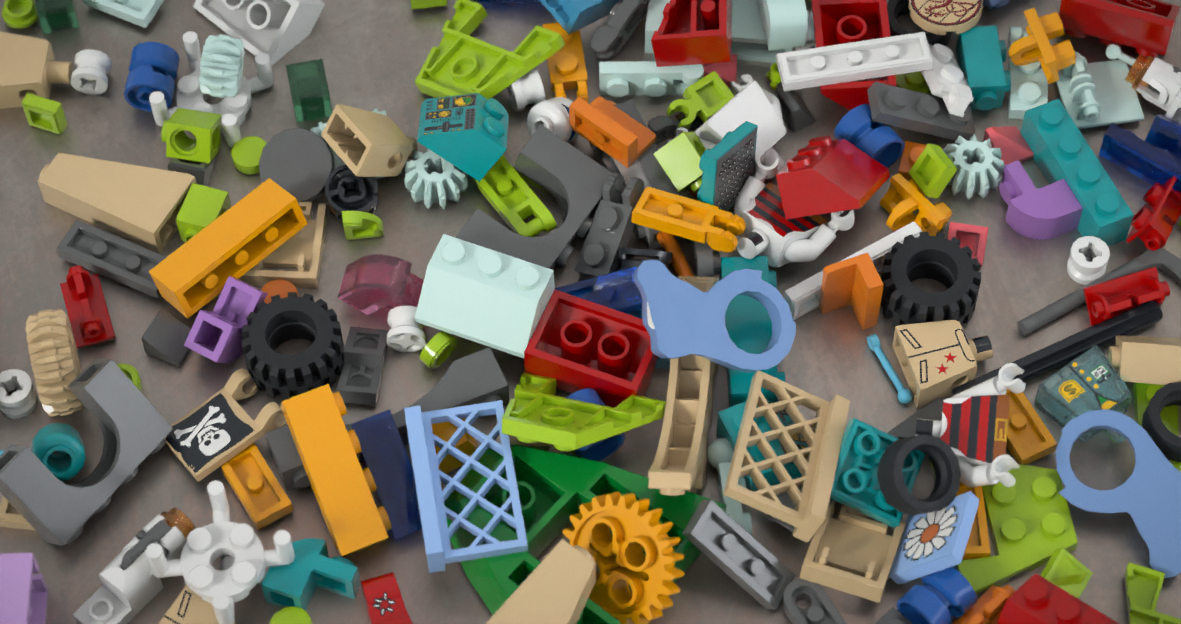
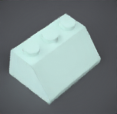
M443 234L427 266L415 314V322L524 358V351L555 290L554 270Z

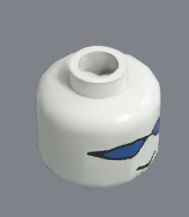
M554 97L533 106L527 116L526 123L530 137H532L540 125H543L569 144L576 140L579 134L571 129L569 120V106L573 102L564 97Z

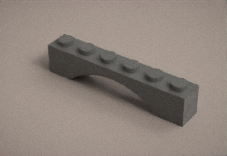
M489 347L453 361L441 380L426 395L409 407L420 406L421 412L502 400L504 408L508 406L510 401L509 385ZM404 409L373 421L345 424L346 430L354 429L362 449L361 453L356 454L359 463L409 444ZM288 425L265 433L271 457L286 491L311 486Z

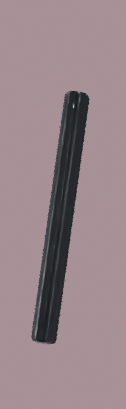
M1157 301L1145 302L1011 362L1024 370L1023 374L1015 376L1013 380L1020 379L1025 382L1116 341V335L1127 336L1160 321L1163 318L1160 305ZM1002 367L953 388L952 397L998 376Z

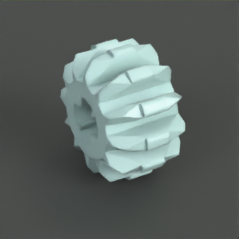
M219 34L209 35L205 40L199 69V87L202 93L219 98L236 96L243 76L245 55L244 44L241 39Z
M974 134L970 141H967L959 135L957 140H955V144L948 143L944 148L945 154L958 169L947 184V186H952L953 196L962 191L966 193L968 200L973 196V193H977L982 198H985L989 190H996L999 186L1005 165L1004 161L1001 160V148H991L990 138L980 142Z
M427 148L426 153L415 150L413 160L406 161L404 183L407 191L411 192V197L415 203L424 200V205L428 209L434 203H439L444 209L447 200L458 203L460 193L466 192L468 174Z

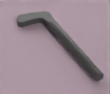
M1163 248L1155 251L1147 250L1135 259L1018 321V328L1023 335H1027L1086 303L1084 287L1154 266L1169 275L1181 287V259Z

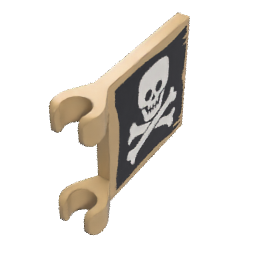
M239 369L234 372L223 389L171 424L173 430L165 437V444L198 482L264 436L265 433L287 425L282 409L276 402H270L265 405L255 421L236 402V400L253 396L258 390L257 385L251 380V374L246 369Z

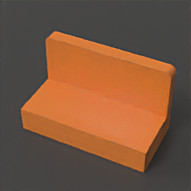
M600 96L590 104L578 97L569 106L571 129L627 168L656 141V134Z
M868 253L825 266L819 308L823 314L851 305L862 330L876 326L878 323L884 285Z

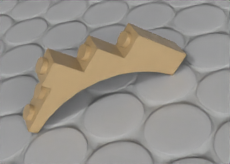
M678 277L702 292H708L719 281V277ZM694 354L670 359L663 426L658 449L648 476V488L660 489V494L676 496L685 494V491L696 493V489H702L707 481V432L713 425V377L718 372L717 363Z

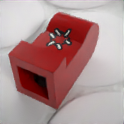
M393 572L360 581L371 624H412Z

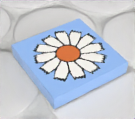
M969 491L955 496L953 501L940 511L918 515L909 514L889 577L899 585L961 564L980 499Z

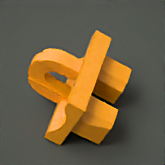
M1035 8L1024 11V16L1028 23L1026 27L1028 36L1020 38L1011 44L1008 52L1010 59L1017 66H1024L1039 61L1048 84L1059 80L1058 70L1076 63L1073 46L1069 40L1054 45L1049 43V40L1064 35V28L1058 12L1038 17Z
M900 173L891 177L889 181L890 187L879 203L890 214L885 224L895 232L915 221L922 232H928L929 236H936L937 232H940L947 225L952 215V210L943 202L932 204L925 198L926 195L913 179L906 180ZM919 209L917 216H915L912 212Z

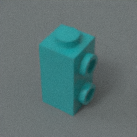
M997 26L973 27L965 33L958 35L956 46L958 65L964 74L968 87L972 91L973 101L969 104L971 109L979 110L1002 108L1005 93L1011 91L1010 71L1004 70L1003 62L1006 61L1005 41L999 40Z

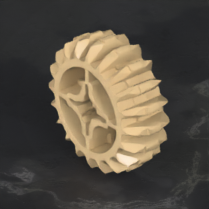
M47 309L39 311L37 314L29 315L25 328L34 379L43 409L50 417L58 415L62 417L72 415L76 411H81L84 408V404L67 387L82 372L74 335L67 314L62 309Z

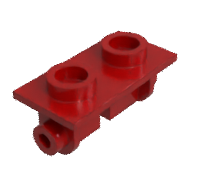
M1173 176L1163 185L1155 183L1143 197V201L1146 203L1133 216L1131 222L1133 228L1126 239L1127 243L1138 237L1149 250L1155 251L1165 246L1173 230L1172 226L1177 222L1181 214V192L1175 191L1172 188L1177 177Z
M82 266L71 267L68 270L69 274L66 276L67 282L60 283L77 349L116 338L98 273L90 275Z
M1155 266L1083 288L1090 325L1101 323L1148 301H1157L1159 305L1164 304L1165 297L1170 296L1169 285L1166 281H1159L1157 267Z

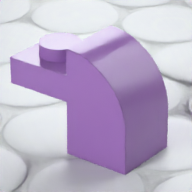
M1019 160L1005 165L999 189L1003 200L1009 204L1005 222L1011 229L1024 237L1036 240L1053 239L1078 229L1083 207L1065 179L1036 189Z
M229 276L213 312L199 311L184 346L216 363L229 364L235 361L243 353L241 340H243V325H248L246 318L250 312L258 313L257 305L265 301L268 293L236 277Z

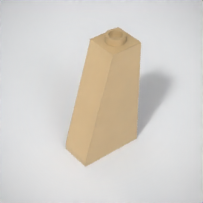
M58 153L50 164L45 165L37 180L44 202L158 254L162 252L177 231L176 218L192 183L197 184L195 176L187 173Z
M1116 335L1115 346H1110L1108 351L1109 370H1114L1115 377L1123 382L1160 385L1181 382V338Z
M562 539L486 624H577L596 583V563L594 558L583 547L579 545L573 547Z

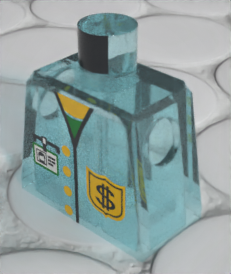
M1095 345L1039 384L1034 405L1060 426L1064 427L1070 420L1087 411L1108 409L1125 414L1132 395L1104 353ZM1107 429L1091 430L1078 438L1080 441L1087 442L1103 431L1116 445L1126 440L1119 433Z

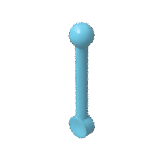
M876 334L867 336L869 348L876 353L898 391V400L903 404L911 402L913 399L912 391L905 388L882 350L878 336Z

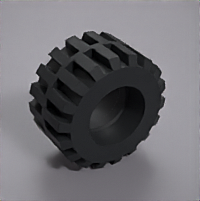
M920 232L918 238L911 234L904 237L903 244L896 242L892 246L891 253H887L884 259L881 280L884 285L880 306H883L882 313L886 319L893 318L892 325L894 327L903 324L957 320L961 323V326L963 323L967 324L975 310L981 283V272H978L980 265L977 258H971V249L968 246L961 248L960 240L955 237L951 240L945 239V234L937 232L936 236H929L928 232ZM922 278L933 279L945 285L947 290L929 293L918 289L911 282Z
M288 292V297L280 298L278 294L271 297V303L267 304L263 301L257 305L258 313L250 312L246 318L248 325H243V340H241L248 372L254 378L257 387L260 390L266 388L267 395L273 398L281 394L283 401L327 384L332 387L336 382L335 374L341 375L342 361H344L340 322H338L334 310H328L327 303L322 299L314 302L313 295L305 293L303 297H297L296 292ZM291 339H305L313 343L305 351L294 355H284L275 352L279 345Z

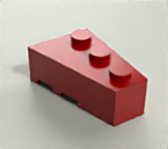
M671 0L670 3H666L658 31H654L651 38L657 67L731 62L732 0Z

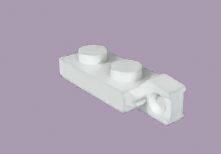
M938 43L934 45L928 44L933 59V67L931 70L921 71L932 95L943 98L950 114L963 117L969 103L973 101L972 91L968 87L964 74L951 49Z

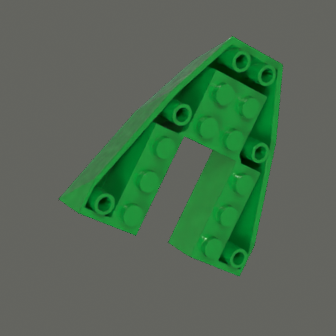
M510 445L528 551L461 561L460 563L466 576L491 614L494 615L541 563L536 558L571 522L569 517L573 514L581 513L579 507L581 504L592 502V498L596 496L620 492L621 495L635 493L636 501L645 498L649 499L648 511L658 508L662 509L659 522L663 524L671 521L673 525L667 532L669 538H680V541L672 547L673 552L684 555V559L675 562V567L685 572L702 552L684 537L682 532L701 501L712 499L685 491L683 495L660 494V489L648 488L647 477L603 462L519 445ZM488 448L477 462L494 472L504 459L501 454ZM471 468L460 483L477 493L488 478ZM505 470V472L501 475V477L507 480L506 470ZM495 483L484 496V499L501 508L510 497V493ZM453 490L444 501V506L459 515L470 502V499ZM712 500L726 512V504ZM477 505L466 520L483 530L494 515ZM511 507V509L507 513L514 517L513 510ZM446 518L447 526L449 527L453 521ZM503 520L490 533V536L500 542L517 539L516 529ZM459 527L450 538L454 549L469 547L477 537L464 528ZM609 528L610 534H611V536H612V538H613L612 530H611V528ZM642 546L643 554L646 557V551ZM588 598L577 624H621V622Z

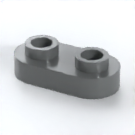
M692 240L696 277H714V275L721 274L720 252L712 251V248L706 242L703 244Z
M799 578L790 582L785 588L783 609L792 624H846L820 584ZM800 600H805L811 606L801 608L796 603Z

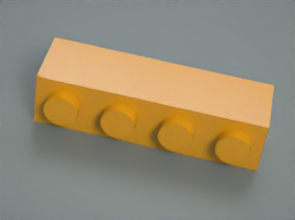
M268 178L148 272L161 296L186 318H189L222 292L229 276L239 279L308 223L297 199Z
M329 384L282 401L280 407L338 556L345 557L386 541L389 538L386 531L392 529L384 506L376 507L371 492L377 490L370 469L368 467L362 469L356 454L361 453L362 449L354 429L346 430L341 416L346 415L347 411L339 391L332 393Z

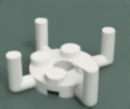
M188 31L183 35V42L188 63L193 72L182 77L178 82L177 106L167 109L163 93L156 91L150 94L149 100L155 123L162 127L164 121L169 120L177 108L222 114L221 134H223L228 146L232 148L241 139L239 126L246 119L245 115L249 108L251 109L252 94L267 89L274 83L270 57L267 53L257 54L255 56L258 76L248 80L242 76L241 85L235 97H225L220 103L211 105L205 102L211 95L202 93L199 87V69L202 54L198 36L195 32Z
M215 480L210 482L207 487L213 510V523L202 528H196L189 533L181 553V558L166 560L163 548L158 543L150 544L146 548V555L154 576L158 578L183 576L187 587L191 591L201 596L202 600L213 604L218 624H234V603L243 600L250 594L249 591L258 582L260 584L265 575L266 567L291 564L295 554L291 536L286 530H279L274 534L273 539L276 549L264 550L260 539L249 525L230 522L229 504L224 485L221 481ZM228 555L235 559L234 564L227 570L221 571L212 567L214 560L219 556Z

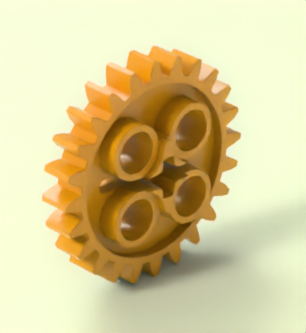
M620 492L593 497L592 502L581 504L579 506L581 513L573 514L569 517L574 526L563 529L562 533L570 540V545L573 547L579 545L586 549L597 564L596 583L589 599L620 621L621 624H649L651 620L662 617V610L673 605L669 596L679 593L681 590L673 582V579L684 576V572L675 567V562L684 559V555L673 552L672 548L680 541V538H669L667 534L673 523L670 521L661 524L659 519L662 509L658 508L648 511L649 499L645 498L636 501L635 493L621 495ZM609 528H611V530H612L613 538H612V536H611V534H610ZM642 546L646 551V557L643 554ZM629 584L632 587L633 594L630 591Z

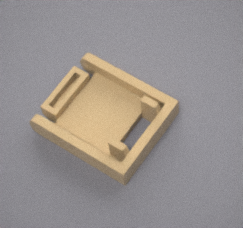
M298 202L308 224L241 276L240 280L252 286H264L272 280L283 279L291 282L296 288L318 289L328 218L327 204H319L317 219H312V202ZM263 267L298 268V271L263 270Z
M834 502L827 509L825 521L813 535L802 564L800 579L880 603L906 522L901 521L900 525L895 527L893 536L886 534L889 525L844 504L838 520L831 518L834 513Z

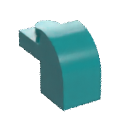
M316 538L301 539L293 542L295 554L293 562L288 565L269 566L261 584L266 603L281 608L295 606L305 611L317 587L353 599L356 598L361 587L358 567L343 557L334 556L332 559L329 558L326 540Z

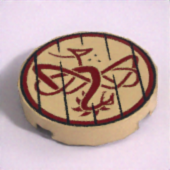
M909 0L910 16L913 22L923 30L936 35H946V31H956V34L965 33L977 24L982 14L983 0Z

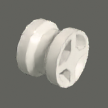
M93 49L79 51L74 59L76 70L71 75V86L75 90L87 95L104 93L109 82L106 75L110 72L112 66L110 57L101 51Z
M533 68L507 87L511 103L516 112L524 110L526 105L533 103L536 105L546 100L543 84L536 68Z
M1094 236L1078 238L1071 247L1070 257L1067 262V272L1070 278L1077 283L1087 285L1103 276L1110 257L1107 244Z
M398 306L388 312L387 321L391 330L387 333V345L391 349L399 352H415L423 349L426 345V334L422 330L425 325L415 322L417 307Z
M19 369L3 371L0 373V411L11 419H20L28 416L34 411L38 401L30 376L25 371ZM17 389L16 392L12 393L11 395H8L10 391Z

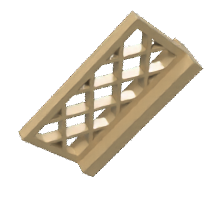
M760 370L756 371L752 377L723 495L795 526L793 537L808 543L826 519L850 400L836 394L831 402H828ZM761 387L774 392L779 402L769 404L760 391ZM802 405L816 411L815 418L806 421L797 406ZM786 410L794 424L784 427L775 412ZM764 416L772 431L762 433L753 419ZM800 432L809 447L799 450L790 435ZM779 439L787 454L777 456L768 441ZM757 445L766 460L755 463L746 448ZM794 462L802 477L792 480L783 464ZM771 468L779 479L780 484L770 486L760 471ZM749 475L758 490L753 492L737 485L739 477ZM787 492L795 504V509L793 510L782 505L776 494Z

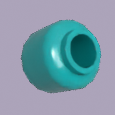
M48 424L40 429L33 438L31 451L60 481H67L73 478L83 468L86 458L84 441L78 430L69 424Z

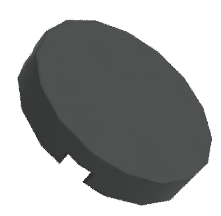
M302 128L286 129L273 136L263 148L259 160V173L262 182L270 178L293 195L297 202H311L321 197L325 192V183L328 176L335 170V159L329 144L315 132Z

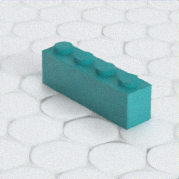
M1059 98L1026 110L1020 133L1034 153L1033 160L1047 182L1052 184L1065 179L1083 207L1078 225V231L1082 237L1094 236L1100 238L1108 247L1126 240L1134 214Z
M742 256L720 257L721 274H719V280L733 271L753 269L762 271L761 279L777 288L776 271H769L767 256H755L752 259H746ZM736 295L729 302L725 312V327L730 339L738 348L747 353L761 354L768 346L772 336V322L768 311L759 301L750 296ZM777 365L762 370V372L786 382L785 372H778ZM726 367L729 407L747 401L752 377L756 372L745 373ZM761 387L760 391L766 400L778 401L774 392Z

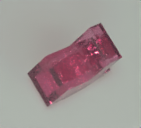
M366 255L346 266L337 298L368 316L384 307L390 309L398 306L417 307L424 280L410 273L412 263L389 255Z

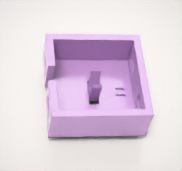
M33 553L0 554V624H46L48 586L43 575L37 574L39 573V566Z

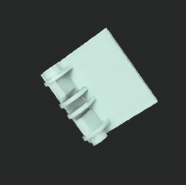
M1075 52L1076 63L1058 70L1059 80L1056 82L1063 105L1078 129L1144 120L1140 102L1126 62L1117 59L1087 63L1084 56H1081L1079 52Z

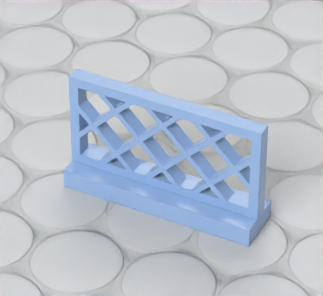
M502 400L421 412L420 406L404 408L429 573L445 571V564L528 551L509 436L502 434V417L504 415ZM496 414L497 425L488 436L471 426L478 417ZM450 422L458 427V429L446 442L433 434L431 424ZM465 433L482 442L471 457L454 447ZM498 436H500L501 444L495 441ZM435 445L441 449L437 455ZM488 448L501 454L504 459L494 472L477 462ZM447 454L464 463L453 478L438 469V465ZM471 468L488 478L477 493L460 483ZM505 470H506L507 480L501 477V475L505 472ZM440 481H442L443 483H445V484L447 485V486L443 489V491H442V488H441V482H440ZM495 483L510 493V497L501 508L484 499V496ZM453 490L470 499V502L459 515L444 506V501ZM477 505L494 515L483 530L466 520ZM511 507L513 510L514 517L507 513L511 509ZM446 518L453 521L449 527L447 526ZM503 520L516 529L517 539L500 542L490 536V533ZM459 527L464 528L477 537L469 547L451 550L450 538Z

